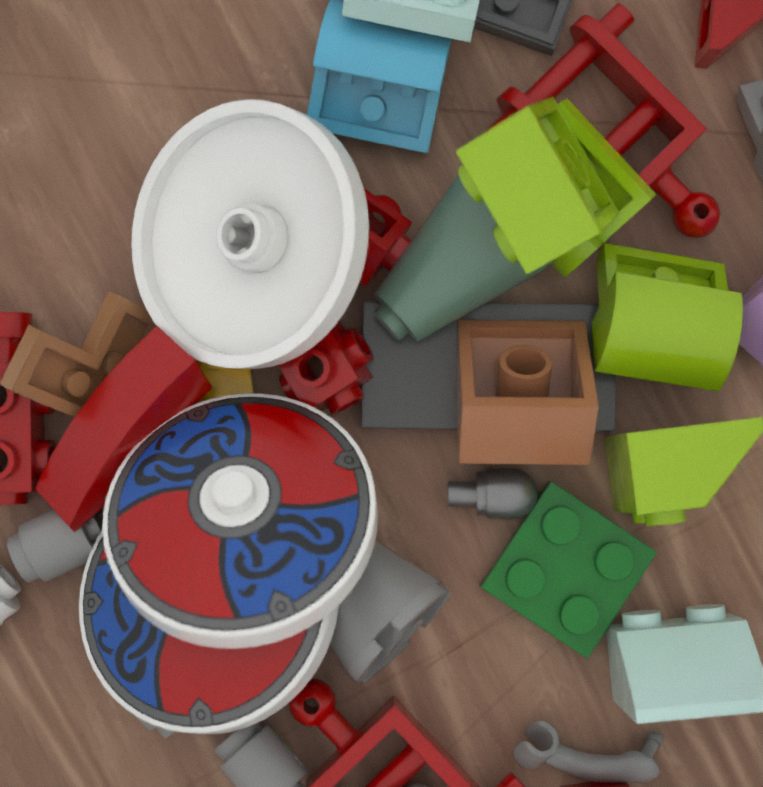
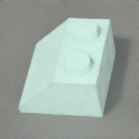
M705 604L689 606L685 608V618L663 620L659 610L622 613L623 623L610 624L606 630L612 698L636 724L763 712V666L748 622L733 614H726L725 605Z

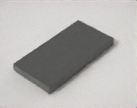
M363 301V337L373 354V360L367 363L366 366L373 378L362 385V392L365 395L362 399V428L457 430L458 319L418 342L413 340L408 334L398 341L373 313L381 304L379 302ZM486 303L459 318L460 320L585 321L599 405L595 431H615L616 375L595 372L591 322L599 305Z

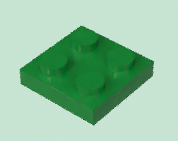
M548 481L538 495L535 506L525 515L479 586L588 659L650 565L657 551L552 481Z

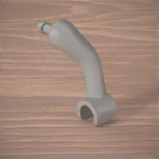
M535 721L526 728L525 732L538 745L539 750L526 741L519 742L514 748L515 760L526 769H535L545 763L587 781L648 783L654 780L660 773L659 766L652 758L657 748H660L663 738L658 732L652 731L645 739L646 743L641 752L630 750L620 755L590 754L577 751L559 743V736L549 723Z

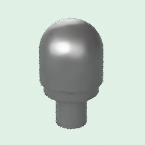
M486 468V472H477L476 481L448 482L449 507H477V516H487V519L521 518L533 509L538 496L537 486L533 478L525 471L517 468Z

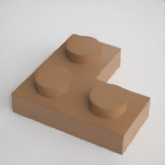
M109 291L81 348L28 325L0 385L21 396L75 417L100 383L125 355L156 327V324L146 308Z

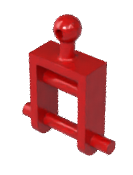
M617 3L600 21L589 15H582L570 27V34L575 45L525 93L509 86L497 98V104L503 115L486 131L529 105L551 97L556 98L593 63L636 106L605 139L622 156L655 125L671 142L638 175L674 210V225L680 233L691 238L706 237L715 230L719 223V205L707 193L691 192L672 173L671 167L707 128L617 39L634 22L633 15L624 5Z
M311 678L306 686L288 703L290 713L296 721L305 726H317L337 748L307 778L305 787H336L335 785L393 729L405 739L408 745L365 787H403L426 764L449 787H480L395 696H392L358 730L335 708V693L330 685L323 680ZM314 698L318 701L319 705L315 707L309 706L306 700ZM510 772L496 787L526 786L513 772Z

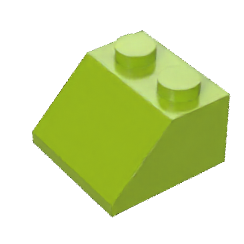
M554 97L525 107L456 150L462 162V165L458 167V174L463 186L477 203L484 201L498 224L493 227V234L499 248L511 263L519 261L526 274L600 234L619 214L616 205Z
M757 417L604 437L613 511L632 514L633 523H645L646 526L686 522L685 509L706 507L763 433V418Z

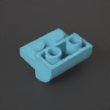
M330 0L323 17L313 60L315 72L307 115L320 122L333 134L428 153L452 39L342 16L344 0Z

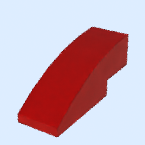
M156 326L116 365L71 421L52 452L35 486V490L74 532L105 506L111 482L132 448L177 413L196 404L213 389L197 362Z

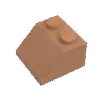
M458 319L457 439L459 464L590 465L599 405L585 321Z

